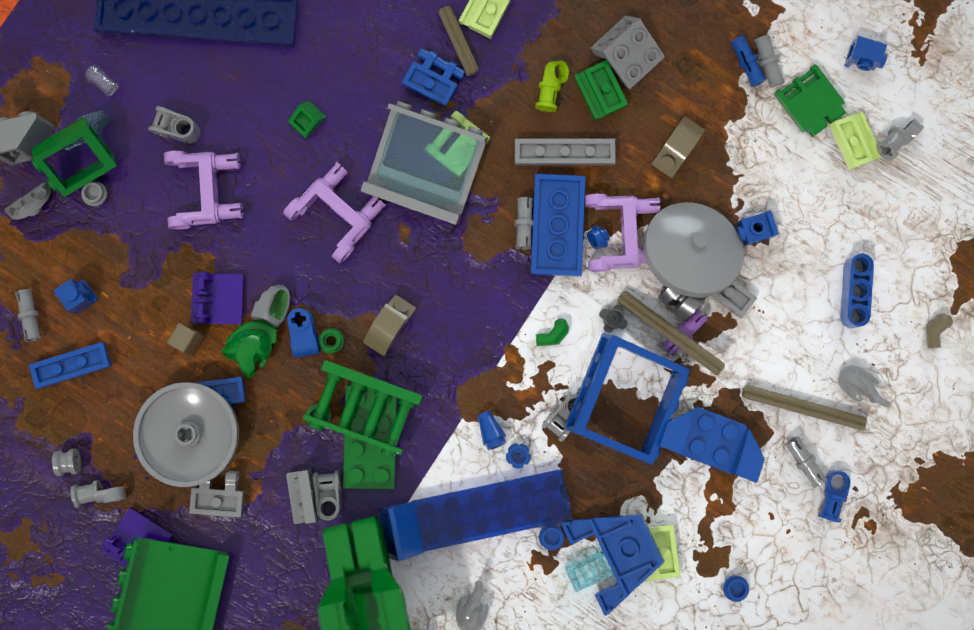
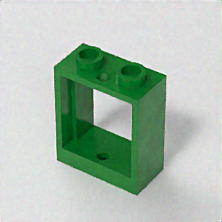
M85 117L31 148L33 155L31 162L39 172L43 171L48 177L47 182L54 191L59 190L64 197L117 166L114 155ZM82 137L99 161L63 181L45 158Z

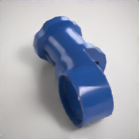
M833 470L826 475L827 481L824 482L826 487L823 494L825 501L822 511L818 512V517L841 523L839 516L843 502L847 501L851 481L845 472ZM835 475H841L844 479V484L840 489H834L831 485V479Z

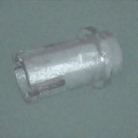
M92 65L86 71L87 82L94 83L105 95L111 96L118 89L119 85L103 72L102 67Z

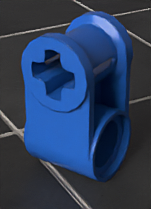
M302 308L293 309L287 317L294 358L320 354L319 338L315 329L313 315L308 310ZM299 314L306 317V321L302 322V326L295 323V319L299 318Z

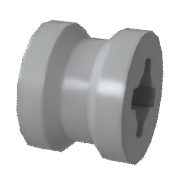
M76 448L64 453L62 451L53 452L52 468L57 477L64 476L66 473L73 475L80 473L81 457Z

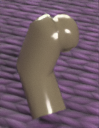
M939 314L927 324L928 349L941 348L940 334L952 326L953 319L951 316Z

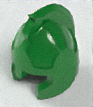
M265 321L245 323L231 333L221 353L229 360L237 361L243 374L248 379H251L256 374L255 365L257 361H261L259 367L262 369L268 362L272 351V344L276 343V333L278 330Z

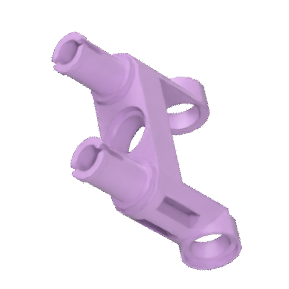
M168 151L164 153V164L178 166L179 168L199 167L201 211L176 213V216L168 217V229L191 228V225L217 224L221 222V219L243 218V212L241 213L243 211L242 203L220 205L217 188L218 170L240 169V163H238L240 161L239 153L216 155L213 152L187 153L184 151Z
M336 162L322 179H316L300 198L297 197L292 200L285 208L283 214L290 221H293L299 215L302 216L318 198L326 203L352 226V229L336 245L338 248L332 255V258L341 264L353 252L354 245L369 230L373 218L386 205L381 200H378L376 196H372L360 212H355L334 193V187L348 174Z
M590 194L585 196V207L595 208V210L620 209L623 256H601L600 259L589 260V272H604L618 268H638L640 264L647 263L643 249H640L638 246L636 216L638 214L660 212V205H658L660 203L659 197L637 199L634 195L607 197L606 194Z

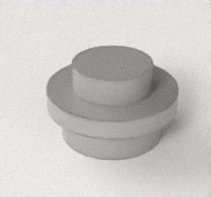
M97 181L87 183L81 192L83 201L94 207L102 205L108 195L106 187Z

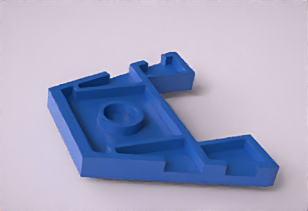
M642 513L566 520L561 523L570 544H574L592 535L596 536L618 582L595 594L604 616L611 613L614 608L665 562Z

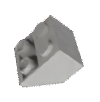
M32 111L22 112L19 114V117L11 119L6 117L0 118V160L10 165L31 161L33 158L31 148L48 139L55 130L54 125Z

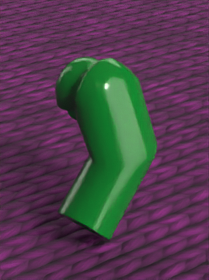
M562 318L557 319L550 333L536 334V346L560 344L569 333L567 321Z

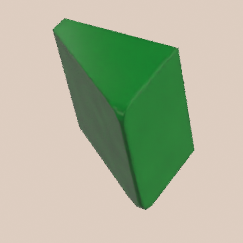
M306 101L300 103L288 122L304 138H307L325 120L326 116L313 103Z

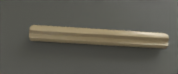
M624 291L619 296L618 303L709 371L715 375H719L723 371L725 364L630 293Z
M745 385L743 388L742 397L745 399L858 430H864L866 427L867 418L864 416L751 385Z

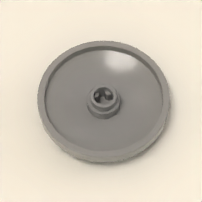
M688 202L670 205L654 216L644 234L643 252L648 267L664 286L678 294L694 298L717 295L733 283L742 269L744 251L739 234L722 214L705 205Z
M176 383L155 392L139 410L133 429L135 452L145 470L157 480L177 487L197 486L216 478L232 461L239 442V425L235 412L229 402L216 390L197 383Z

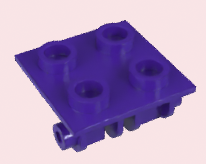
M193 273L191 324L242 325L244 274Z
M130 507L111 538L108 537L102 544L104 547L102 552L126 567L127 559H123L126 544L132 542L133 536L169 542L173 534Z

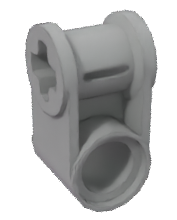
M156 106L155 110L157 113L152 126L148 127V131L187 144L195 143L199 139L201 134L200 128L192 119L167 108ZM190 125V131L182 135V129Z
M577 394L568 395L542 424L543 428L547 427L556 434L560 442L571 432L564 429L570 414L567 406L571 399L577 397ZM556 421L559 425L563 427V429L559 428L553 422Z
M335 470L334 473L328 474L313 472V490L317 515L323 520L336 519L342 512L340 471ZM332 481L331 484H322V482ZM327 501L335 504L336 511L332 516L324 513L323 506Z

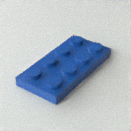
M535 174L531 275L582 276L585 176Z

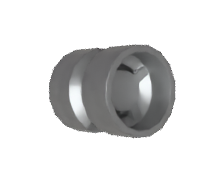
M666 287L658 296V299L667 307L673 306L674 313L683 321H686L703 303L706 297H688Z

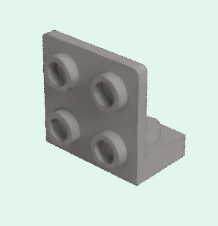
M624 16L590 48L595 56L607 59L625 87L629 89L664 58V54L641 19L631 16Z

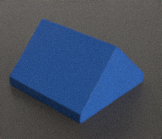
M414 502L379 508L389 559L399 562L424 553Z

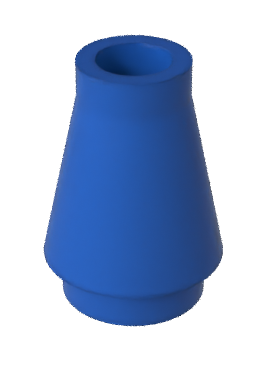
M491 410L477 416L483 446H486L488 450H493L507 443L505 439L507 435L492 415Z

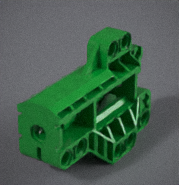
M373 516L352 521V524L344 523L323 528L331 581L318 606L321 630H411L404 591L393 578L383 524L379 519Z

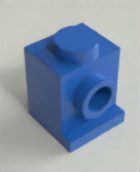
M857 36L850 44L844 66L849 68L854 64L857 65V68L864 71H871L876 68L882 69L888 57L885 54L887 44Z
M771 210L737 222L738 227H736V231L744 246L771 239L779 234ZM754 224H758L760 232L754 231Z
M70 279L54 290V293L65 309L75 314L81 313L99 300L85 279L79 282Z

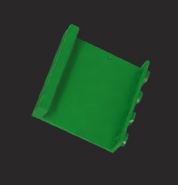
M133 536L132 542L127 543L125 546L123 559H127L125 569H120L117 585H120L121 588L119 596L114 595L111 612H115L113 622L107 623L106 630H212L229 560L227 552Z

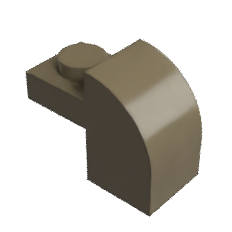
M684 116L651 165L672 178L692 151L705 129Z
M395 295L382 308L367 332L363 343L385 356L396 342L402 328L413 316L416 307Z

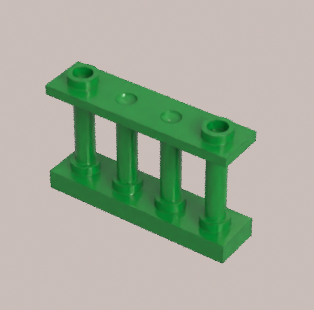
M324 360L321 370L327 372L326 377L328 380L314 416L304 414L303 416L304 420L309 421L308 426L320 431L323 430V427L381 447L380 453L394 458L396 453L402 455L404 449L396 446L410 408L413 409L414 404L420 406L424 396ZM345 378L351 381L350 386H352L339 424L336 425L325 421L324 417L337 382H341V379ZM367 386L376 390L374 393L376 398L364 431L361 434L348 429L360 394L362 390L365 391ZM390 395L400 398L398 404L401 405L387 443L372 438L385 401L386 399L389 400Z

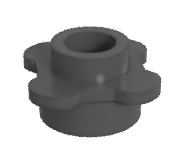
M615 305L614 308L602 309L599 316L603 319V330L605 332L611 333L613 329L626 328L628 322L624 319V309L621 305ZM612 316H614V317L616 318L615 321H612V320H611V317H612Z

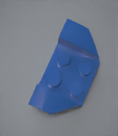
M695 407L691 411L667 422L659 445L684 457L755 483L758 482L765 460L756 440L746 425L700 407Z

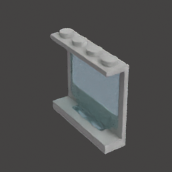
M397 101L396 105L389 103L388 109H391L368 181H363L361 191L455 225L459 224L488 137L482 136L483 130L469 126L468 130L459 128L460 122L446 117L444 122L434 119L436 114L421 109L419 114L411 111L412 106L400 101Z

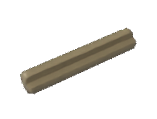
M445 6L439 10V16L463 69L466 71V75H474L478 72L477 63L451 7Z

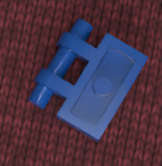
M421 48L417 57L425 62L423 65H420L413 61L402 81V85L446 108L458 87L450 79L455 76L462 80L466 71L459 68L457 63L453 61L448 62L438 57V53L432 50L429 52ZM436 66L445 72L441 76L433 72L431 68Z

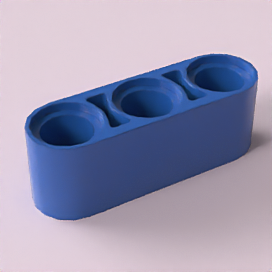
M864 253L850 257L846 260L843 267L840 319L842 324L850 329L866 325L871 317L874 262L869 255ZM856 260L863 265L862 272H858L855 269L854 263ZM854 285L861 289L860 297H856L853 294L852 289ZM853 310L857 311L860 317L857 323L851 318Z

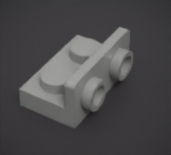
M312 469L287 473L286 478L294 524L317 522L320 520V517L316 511Z

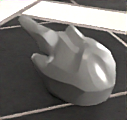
M850 365L841 370L838 384L852 399L860 402L862 401V395L869 397L871 403H879L884 407L891 405V402L882 398L874 387L873 383L879 384V381L864 368Z
M481 581L475 582L474 592L469 596L466 604L463 596L459 599L456 622L460 630H481L485 624L489 605L485 604L482 607L480 605V599L484 595L482 592L483 583Z

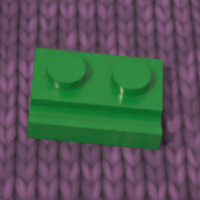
M607 60L574 75L573 78L594 121H598V119L628 106V102Z

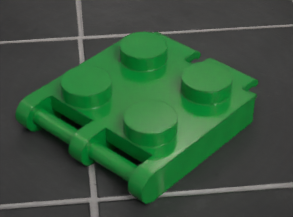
M816 64L812 65L810 71L800 78L795 77L789 86L774 92L777 100L801 132L807 131L811 137L824 130L828 126L827 122L831 124L846 114L842 107L845 103ZM812 74L814 75L813 78H811L810 80H808L806 83L803 84V81H804L805 79H807L808 77H810ZM794 87H796V90H794L792 93H790V94L787 95V96L784 95V94H786L787 92H789L791 89H793Z

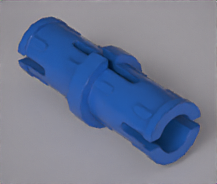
M743 35L734 39L730 44L740 61L738 65L744 69L751 87L765 82L766 78L757 63L758 57L756 54L753 55L746 37Z

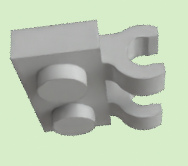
M240 471L226 472L225 489L212 488L214 479L200 484L199 487H192L189 514L242 517L245 490H237Z

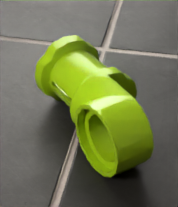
M551 61L546 65L543 81L539 83L540 94L539 100L536 102V109L556 112L557 93L561 90L562 83L566 82L569 76V69L564 61ZM556 66H557L558 71H559V76H558V78H556V76H555V67H556Z

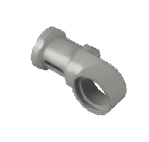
M914 118L904 128L891 127L886 139L877 144L878 153L885 159H895L899 154L898 150L902 146L907 145V143H910L922 131L924 126Z
M94 480L93 484L79 486L76 484L71 486V499L76 508L81 507L84 503L94 501L97 503H110L127 499L125 486L103 490L100 480Z

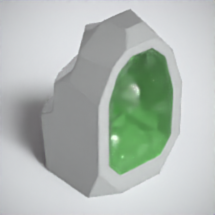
M283 285L271 286L262 293L260 300L255 302L251 318L255 321H265L274 327H278L285 319L289 308V290Z

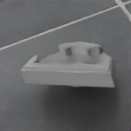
M43 182L6 207L4 211L14 220L34 216L41 211L42 206L51 194L52 188L47 182Z

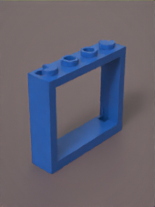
M602 333L564 429L653 465L660 454L659 445L667 422L671 420L673 413L677 410L681 392L688 383L690 369L613 334ZM618 347L672 371L641 452L585 429Z

